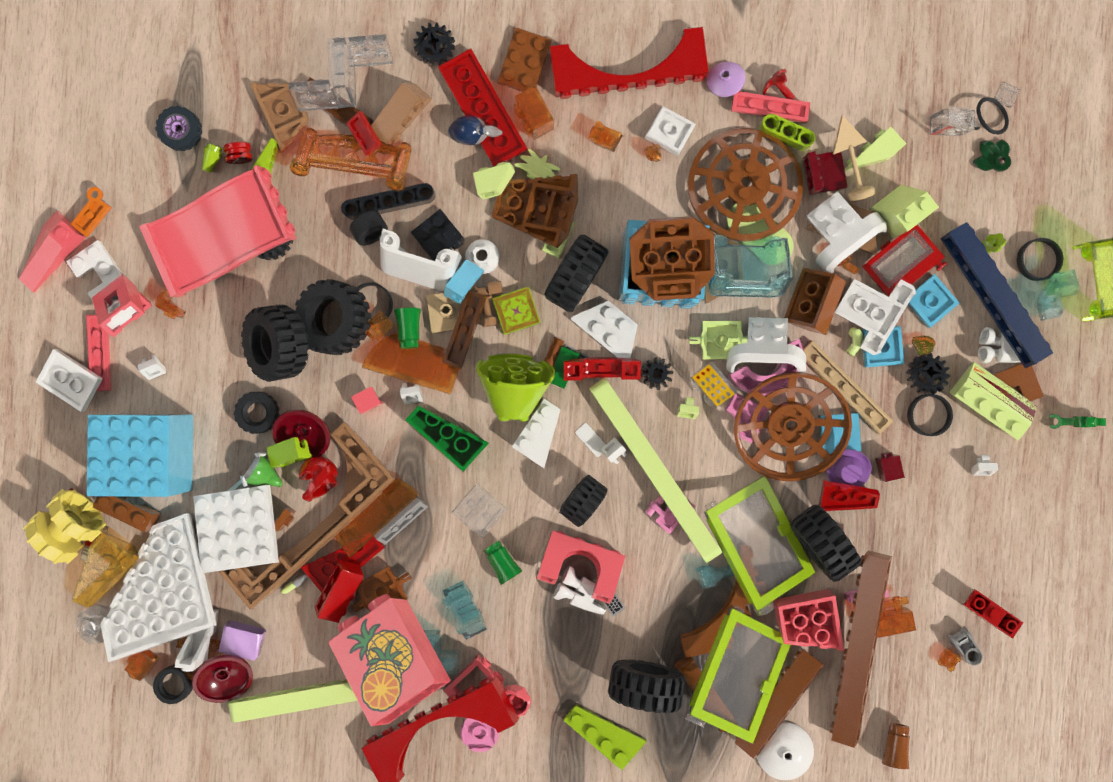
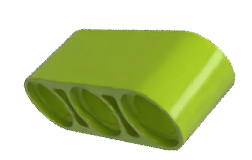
M775 114L766 115L759 125L760 131L800 151L807 150L815 142V134L811 130ZM765 122H772L774 128H768ZM783 129L790 130L791 136L784 135ZM802 136L808 139V144L802 143Z

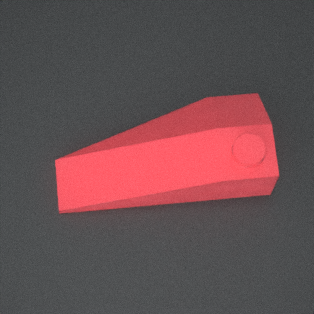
M56 211L43 225L19 280L32 292H35L86 236L75 229L71 222L59 211Z

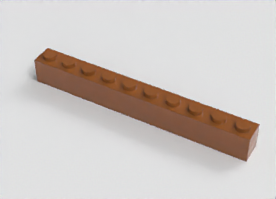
M869 550L861 556L860 567H862L861 574H858L856 585L859 588L858 593H855L853 597L855 610L851 612L849 619L852 627L851 630H848L846 641L849 644L848 649L845 648L843 653V660L846 661L845 666L841 668L839 676L842 679V683L838 686L836 692L839 700L838 704L835 703L833 715H836L835 722L832 721L830 726V733H832L831 741L853 748L859 742L892 556Z

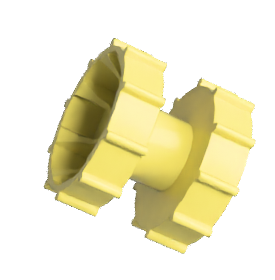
M61 489L52 498V501L46 505L49 508V512L41 513V511H38L29 520V523L23 527V530H25L28 539L26 542L31 544L39 553V556L42 555L53 561L54 564L57 562L69 564L83 547L81 540L92 542L102 533L101 529L106 526V523L101 514L102 512L92 507L94 503L91 501V498L85 497L75 489L73 491Z

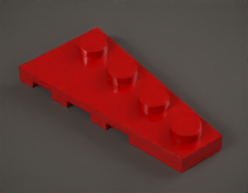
M373 532L301 568L322 593L338 560L362 567L382 551L385 546L375 539Z

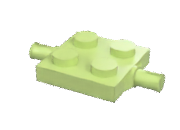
M702 321L700 337L689 336V340H696L689 341V345L700 344L702 360H727L729 350L735 345L747 343V336H743L741 321Z

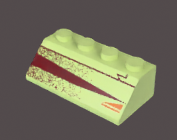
M975 362L970 365L950 390L952 395L1016 440H1019L1031 426L1037 409V405Z

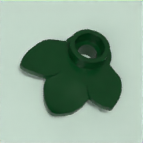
M1001 139L997 144L992 141L980 142L979 149L982 156L973 161L977 168L983 171L994 169L997 172H1003L1010 167V146L1005 140ZM998 160H1004L1005 163L1000 164Z

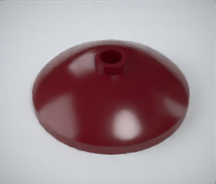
M300 409L289 410L281 414L273 425L272 435L275 444L298 437L300 447L302 448L301 440L305 439L312 458L321 457L329 447V429L325 422L312 412Z
M220 655L210 658L195 670L192 678L193 690L198 697L212 703H224L235 700L250 688L253 681L252 668L246 660L234 655Z

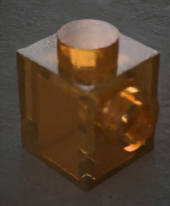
M149 649L136 653L128 658V665L124 670L128 672L132 679L141 681L148 676L160 657Z

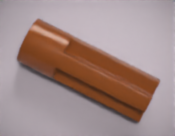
M556 337L553 338L544 359L552 367L564 343L563 340Z

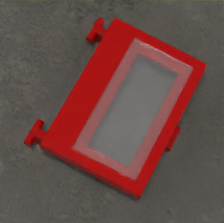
M917 224L908 232L899 235L892 242L890 240L880 247L881 251L862 267L883 293L889 297L900 279L912 285L935 265L937 266L936 270L939 271L947 265V262H941L945 256Z

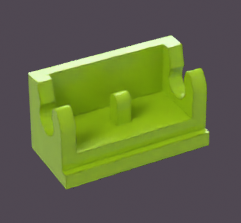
M298 437L266 447L270 467H286L312 458L307 441L305 439L301 440L302 448L300 447Z

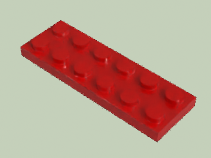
M471 48L438 66L464 115L476 116L484 121L487 126H495L502 131L501 135L497 137L487 136L480 143L493 167L498 163L507 162L528 150Z

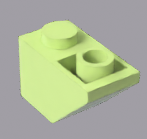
M501 162L495 167L480 168L477 172L473 173L477 194L482 200L502 194L515 173L511 163Z

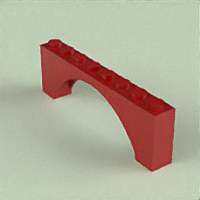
M703 27L684 29L680 43L665 60L649 70L632 75H616L595 69L577 57L569 48V44L550 46L555 96L560 97V99H568L571 95L578 94L584 97L594 92L606 94L610 90L623 92L633 87L645 89L649 85L662 87L666 83L673 82L675 85H679L689 80L701 82L709 73Z
M488 677L482 680L479 686L474 688L472 685L463 690L462 695L454 694L446 699V703L441 704V702H438L430 707V711L425 713L422 710L414 715V719L409 721L407 718L398 723V727L393 729L391 726L382 731V735L377 737L375 734L366 739L367 743L361 749L377 781L399 782L405 776L403 766L409 744L417 731L432 721L446 717H465L485 723L496 729L497 733L514 726L519 717L498 677L493 679Z

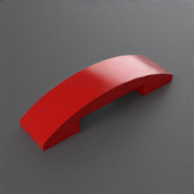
M591 357L564 361V381L604 377H621V380H641V360Z

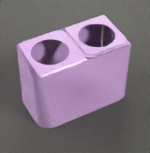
M229 620L224 624L218 652L254 661L260 655L266 629L232 620L230 623Z

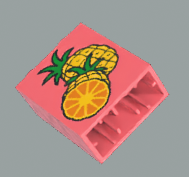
M389 594L379 596L368 604L371 612L363 618L359 619L358 616H353L340 623L337 627L340 634L328 642L370 726L391 723L451 681L408 601L390 598Z

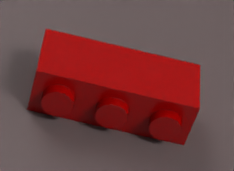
M338 560L315 605L317 618L339 623L342 616H345L348 604L354 599L356 589L362 584L364 579L360 565Z

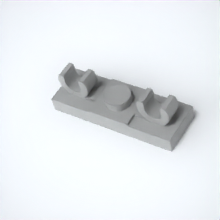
M411 493L412 501L410 503L403 500L402 504L405 506L403 509L395 512L388 521L381 519L383 523L381 528L376 525L373 526L376 531L373 536L376 540L386 545L427 509V504Z

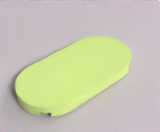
M735 204L729 211L735 213L737 204ZM755 204L745 206L742 215L750 216L760 214L761 212ZM727 217V227L730 231L733 219ZM764 219L754 222H740L737 233L755 234L766 231L769 228ZM784 228L765 239L748 242L739 241L766 265H780L787 261L793 252V240Z

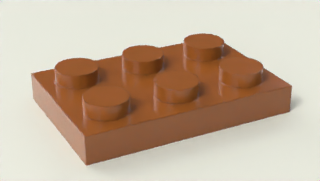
M515 28L497 83L534 96L552 39Z

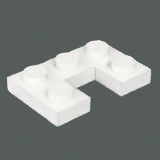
M99 240L66 261L77 278H81L94 269L103 283L88 292L91 299L123 274Z

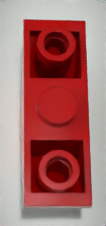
M976 589L972 591L963 604L975 615L1012 639L1023 625L1021 620Z

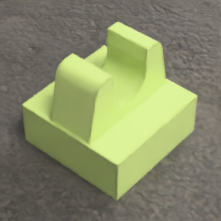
M686 397L684 404H680L677 409V417L696 420L699 414V407L694 406V398Z

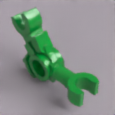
M1057 414L1050 415V418L1058 419L1057 425H1050L1052 429L1063 425L1084 428L1106 426V418L1088 416L1063 418Z

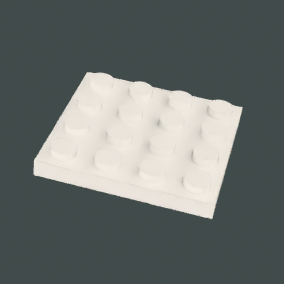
M270 485L193 496L202 573L279 562Z

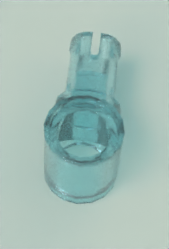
M707 565L696 569L701 589L714 587L721 579L734 576L729 565L720 568Z

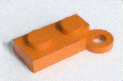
M98 187L88 189V203L71 222V225L86 237L90 236L112 209L110 205L102 200L103 191ZM97 191L98 196L93 198L92 193Z

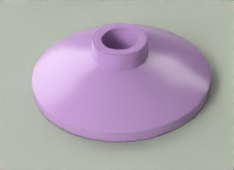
M734 62L717 64L710 70L707 76L709 90L719 97L733 96L745 84V72L740 65Z

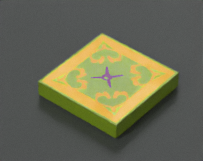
M529 287L492 298L504 335L541 323Z

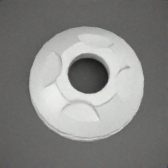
M480 239L468 246L465 260L467 259L484 270L483 274H488L497 268L500 261V253L493 242ZM479 250H485L488 254L487 259L479 261L476 258V253Z

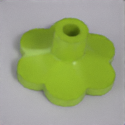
M1002 233L990 234L982 243L987 253H997L1006 244V239Z

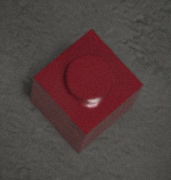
M885 452L881 454V457L875 458L880 481L888 482L905 478L900 455L893 454V452Z

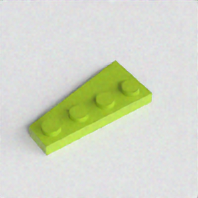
M577 704L563 718L570 727L621 770L624 769L647 742L645 738L639 737L631 731L623 729Z

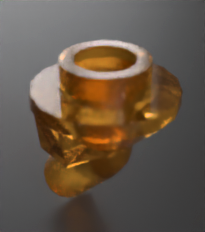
M652 143L653 146H647L644 152L648 160L658 162L662 158L661 147L658 144Z
M852 254L837 265V267L842 265L844 269L853 274H856L859 270L858 267L849 263L853 260Z

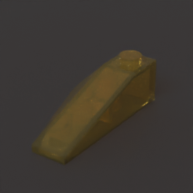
M102 531L89 547L88 556L83 564V571L80 579H78L72 602L90 608L129 572L139 559L136 547Z

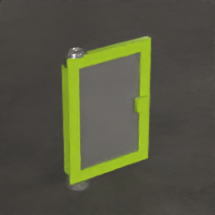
M766 476L760 477L719 503L713 501L705 505L707 509L704 511L707 517L706 521L749 604H752L757 616H762L775 608L772 603L773 600L815 573L798 538L792 531L790 523Z
M734 606V608H729L727 615H724L689 703L691 707L685 720L703 728L707 722L753 744L790 644L783 643L780 632L744 614V609Z

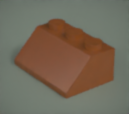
M803 267L784 318H788L789 324L826 335L846 281L834 273Z

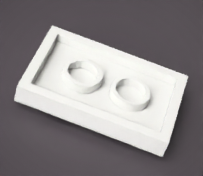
M53 349L36 383L80 412H85L103 378L60 350Z

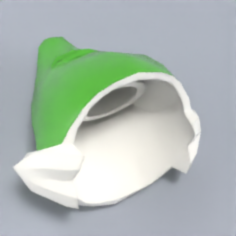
M267 452L253 454L255 456L253 463L244 476L240 475L243 487L246 488L247 484L281 487L283 481L275 468L270 467L269 460L265 457Z

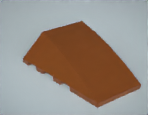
M570 174V176L563 177L557 175L552 178L536 177L531 180H510L502 194L497 196L491 217L558 249L569 236L578 203V175Z

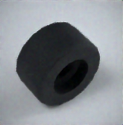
M368 211L361 214L352 221L349 228L356 242L361 246L380 240L383 229L388 230V226L378 211Z

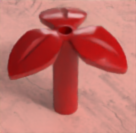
M781 69L772 75L773 77L766 82L763 88V95H765L771 85H776L787 99L793 100L795 98V95L784 84L787 82L786 69Z

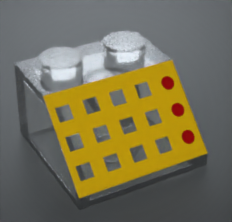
M713 362L706 363L690 377L692 380L690 384L696 391L701 390L705 395L703 399L709 406L717 407L738 392Z

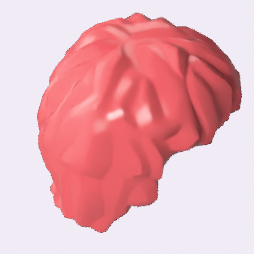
M514 684L505 686L504 690L518 717L524 716L531 705V698L526 688Z

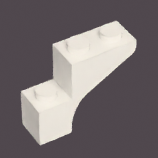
M213 609L217 624L219 610ZM217 626L188 635L176 658L175 667L182 668V671L190 672L208 660L210 636L216 633Z

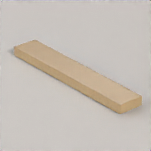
M810 340L803 347V351L806 354V363L821 378L834 385L843 395L847 404L856 413H859V416L877 434H881L893 422L813 340Z

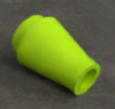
M207 143V146H204L201 169L213 173L215 166L223 155V148Z

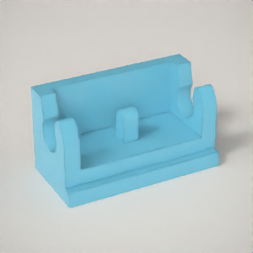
M466 259L446 284L444 296L460 304L475 282L484 273V270Z

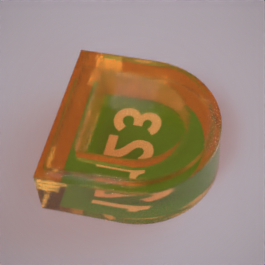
M925 335L912 338V344L918 355L934 351L936 343L933 338Z

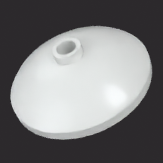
M782 722L757 756V760L761 768L769 776L778 780H792L803 775L810 767L814 756L813 743L803 728L794 723ZM786 753H791L789 758H785Z

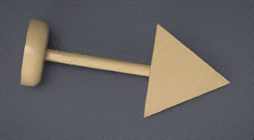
M841 116L833 154L849 150L858 188L851 190L848 193L849 201L865 199L876 194L873 186H862L853 147L867 141L844 116Z

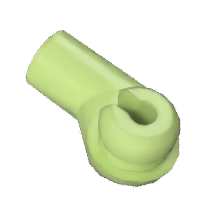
M852 327L848 333L852 337V344L848 347L846 353L852 357L858 352L863 342V332L856 327Z

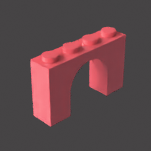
M552 531L536 579L555 585L562 563L566 558L572 555L585 556L594 563L597 570V579L591 598L610 604L614 598L625 555H622L617 550L604 549L602 545L597 543H587L580 537L572 538L562 531Z

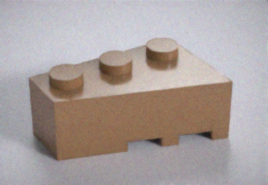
M402 82L371 127L385 144L397 143L402 133L430 103L432 98L416 84Z

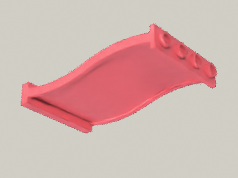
M256 165L253 167L254 169L215 187L183 208L154 222L139 226L170 297H182L187 292L223 276L250 259L285 242L297 239L294 234L296 232L295 228L286 216L288 214L287 210L281 204L278 198L280 197L279 192L271 182L272 176L266 168Z

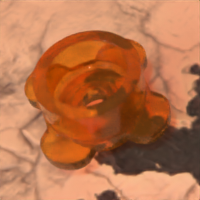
M947 648L940 654L938 664L947 667V670L952 672L955 670L956 664L961 661V657L958 654L952 653L951 649Z

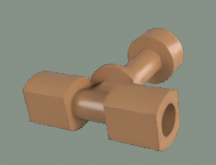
M502 282L487 283V286L482 287L472 286L470 290L487 296L483 307L484 319H481L482 327L497 325L496 317L491 316L489 299H492L494 294L503 293Z

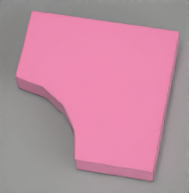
M735 392L725 409L733 416L734 420L738 407L744 399L743 396ZM751 400L747 401L739 424L751 422V417L757 403ZM762 407L757 421H764L769 409ZM751 430L740 432L741 439L753 443Z

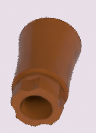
M890 723L882 764L897 769H910L909 726L900 723Z

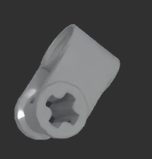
M962 626L960 627L961 630L955 634L947 635L948 641L963 661L974 666L982 662V652L966 627ZM973 651V657L968 659V653Z

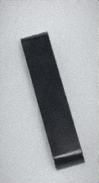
M421 183L346 200L341 205V211L348 219L354 220L368 211H378L380 214L429 204L435 200L436 193L430 184ZM425 189L431 190V194L427 198L421 196ZM405 194H412V199L410 201H403V196ZM387 198H393V203L390 206L384 205ZM374 202V208L366 210V204ZM350 206L356 207L353 214L347 213Z

